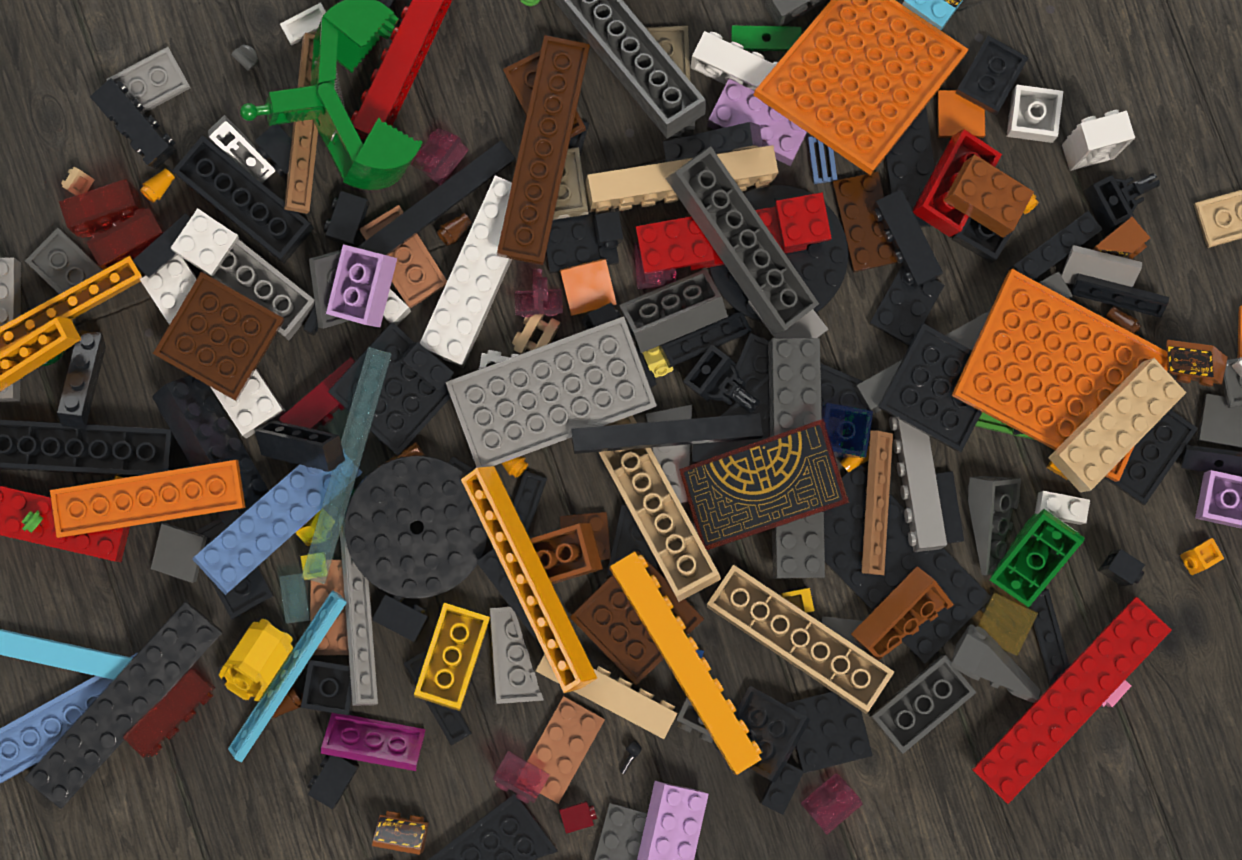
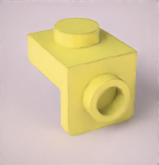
M660 346L642 353L649 371L652 370L655 378L673 371V367L668 368L659 349Z

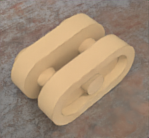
M537 309L534 312L529 311L523 322L526 325L522 333L518 331L513 339L514 351L523 354L526 349L531 351L550 344L561 322L552 318L549 323H546L542 320L544 317L543 312ZM537 329L543 331V334L536 344L531 340Z

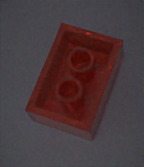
M127 179L59 201L67 228L76 236H81V238L93 236L95 234L94 231L100 229H114L118 223L124 221L126 223L137 221L139 216L144 215L137 190Z
M140 208L133 212V216L127 220H118L111 225L112 228L105 232L98 231L90 237L91 239L86 243L99 267L105 270L128 256L133 261L166 231L158 216L150 208Z

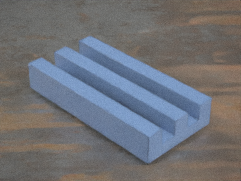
M808 137L813 183L837 181L833 149L827 146L831 177H828L823 143L815 137ZM814 143H818L823 178H818Z

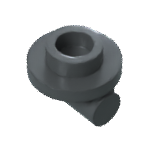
M241 45L231 54L247 71L251 70L258 62L256 51L247 45Z

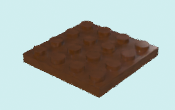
M201 272L153 354L237 402L285 319Z
M638 550L636 551L637 556H639L641 553ZM644 557L648 564V567L645 569L650 576L654 575L661 586L658 588L662 597L666 595L673 605V608L670 610L675 618L679 616L686 627L683 631L687 636L704 620V617L686 599L678 602L668 581ZM614 575L570 616L575 624L635 685L664 659Z

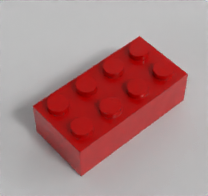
M965 129L952 136L912 210L916 216L948 237L961 232L969 217L944 201L964 162L975 154L996 167L1002 155Z

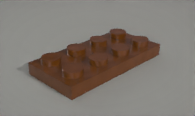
M541 50L503 69V73L526 116ZM577 110L571 138L586 131V127Z
M873 172L871 175L864 174L833 181V190L842 227L846 235L853 273L898 263L893 254L895 248L892 242L888 243L883 234L885 228L881 221L878 222L872 211L875 209L873 206L875 202L884 197L879 173Z

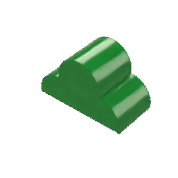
M1043 509L1039 514L1035 513L1020 530L1008 552L991 575L990 581L1029 608L1083 543L1085 537L1046 509Z

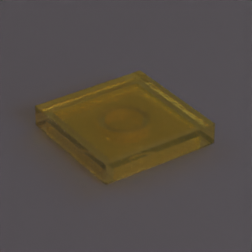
M994 592L978 627L983 628L1002 649L1018 656L1038 612Z

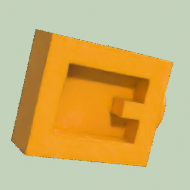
M1213 538L1180 555L1191 575L1204 571L1224 559Z

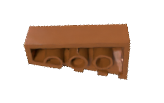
M917 566L851 635L863 649L876 660H879L900 645L903 637L910 634L914 635L919 631L918 626L927 620L933 621L938 617L937 613L944 607L948 610L954 604L938 583Z

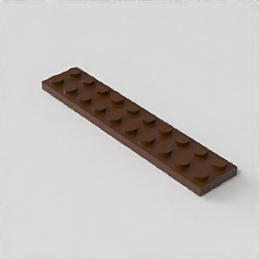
M544 35L498 245L497 256L544 265L590 44Z

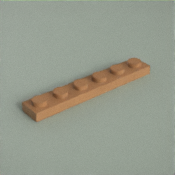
M871 431L865 529L863 536L862 573L884 575L893 433Z

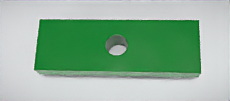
M732 25L731 42L742 45L744 47L743 50L788 51L801 36V27ZM768 37L770 41L765 42L762 40V38Z

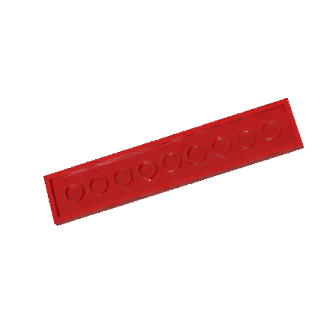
M1134 597L977 763L972 771L1005 803L1009 804L1172 629L1138 597Z

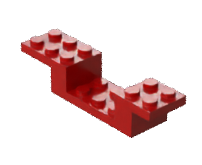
M823 192L778 200L775 203V207L755 210L784 253L806 250L808 244L832 239ZM692 216L636 226L644 274L690 266L692 271L725 265Z

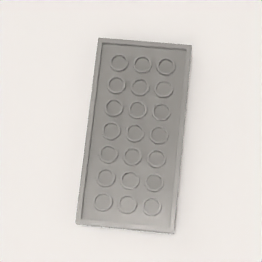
M624 316L446 382L477 468L495 466L572 437L571 430L573 428L604 426L657 406Z

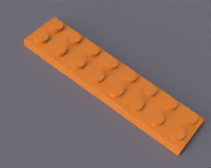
M238 460L50 490L57 538L245 508Z

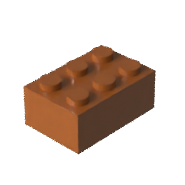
M974 154L964 162L944 201L999 236L1005 237L1014 231L1034 191Z
M591 523L575 524L530 539L551 584L603 569Z

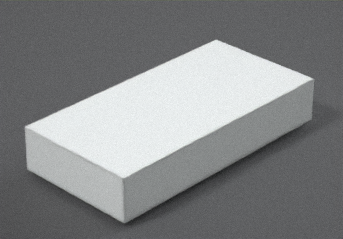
M321 2L280 23L291 46L302 41L305 33L315 34L317 32L321 19L326 13Z

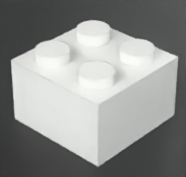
M1016 85L1011 96L1006 137L1053 143L1058 137L1063 91Z
M197 208L172 245L171 250L213 277L239 237Z

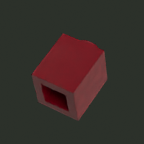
M588 801L559 810L566 834L594 826L593 820L597 819L594 805L589 806Z

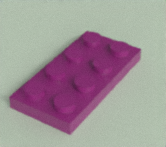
M331 713L321 746V754L416 771L426 729Z

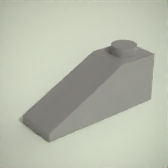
M225 115L208 130L209 137L232 160L259 182L263 183L275 171L267 159L263 158L256 150L257 148Z

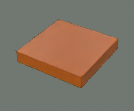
M938 90V138H952L953 135L963 129L977 138H984L985 109L956 94L957 90Z
M605 258L560 269L571 316L599 309L609 303H612V305L617 304Z

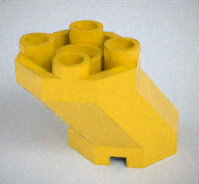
M266 619L253 622L219 673L221 680L223 677L227 680L225 683L226 688L243 700L255 697L254 701H259L292 652V637L288 633L281 632L272 626Z

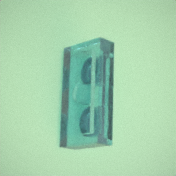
M303 573L280 576L285 623L310 621Z

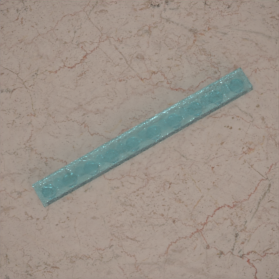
M368 347L341 440L345 461L332 470L301 578L322 584L326 583L392 356L391 353Z

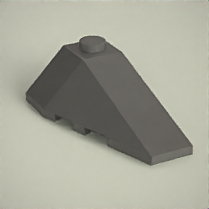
M970 477L968 504L982 575H992L999 562L1005 556L1007 549L1005 537L1008 530H1012L1013 523L1010 522L1012 511L1018 508L1021 478Z
M970 624L955 646L950 666L977 681L980 678L989 680L990 685L997 689L999 686H1004L1012 695L1035 703L1039 699L1040 689L983 628Z

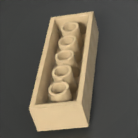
M1155 358L1143 361L1048 458L1079 492L1091 491L1186 392Z
M544 654L536 672L559 683ZM598 666L597 670L593 669L597 676L596 680L582 689L574 691L662 739H665L678 714L673 711L675 706L664 700H661L660 704L652 700L654 695L643 689H640L639 692L631 689L632 683L620 677L618 681L610 678L611 672Z

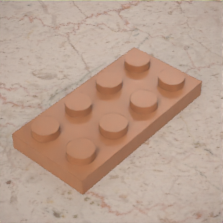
M398 205L359 230L365 240H368L404 212ZM418 234L388 255L397 258L392 283L409 308H412L446 286V278Z
M326 560L329 576L311 579L310 623L332 590L339 593L345 599L342 560ZM345 606L313 655H349Z
M563 696L517 781L559 804L605 719Z

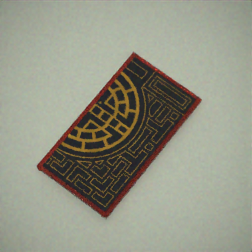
M824 419L679 469L698 536L706 551L849 503Z

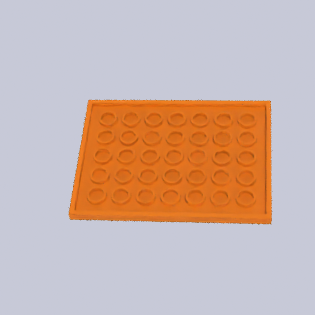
M831 0L755 89L753 96L871 175L965 57L969 49L896 0Z
M1011 269L1007 273L952 396L1056 450L1143 361L1155 358L1168 371L1167 351ZM1133 448L1105 477L1115 482L1120 480Z

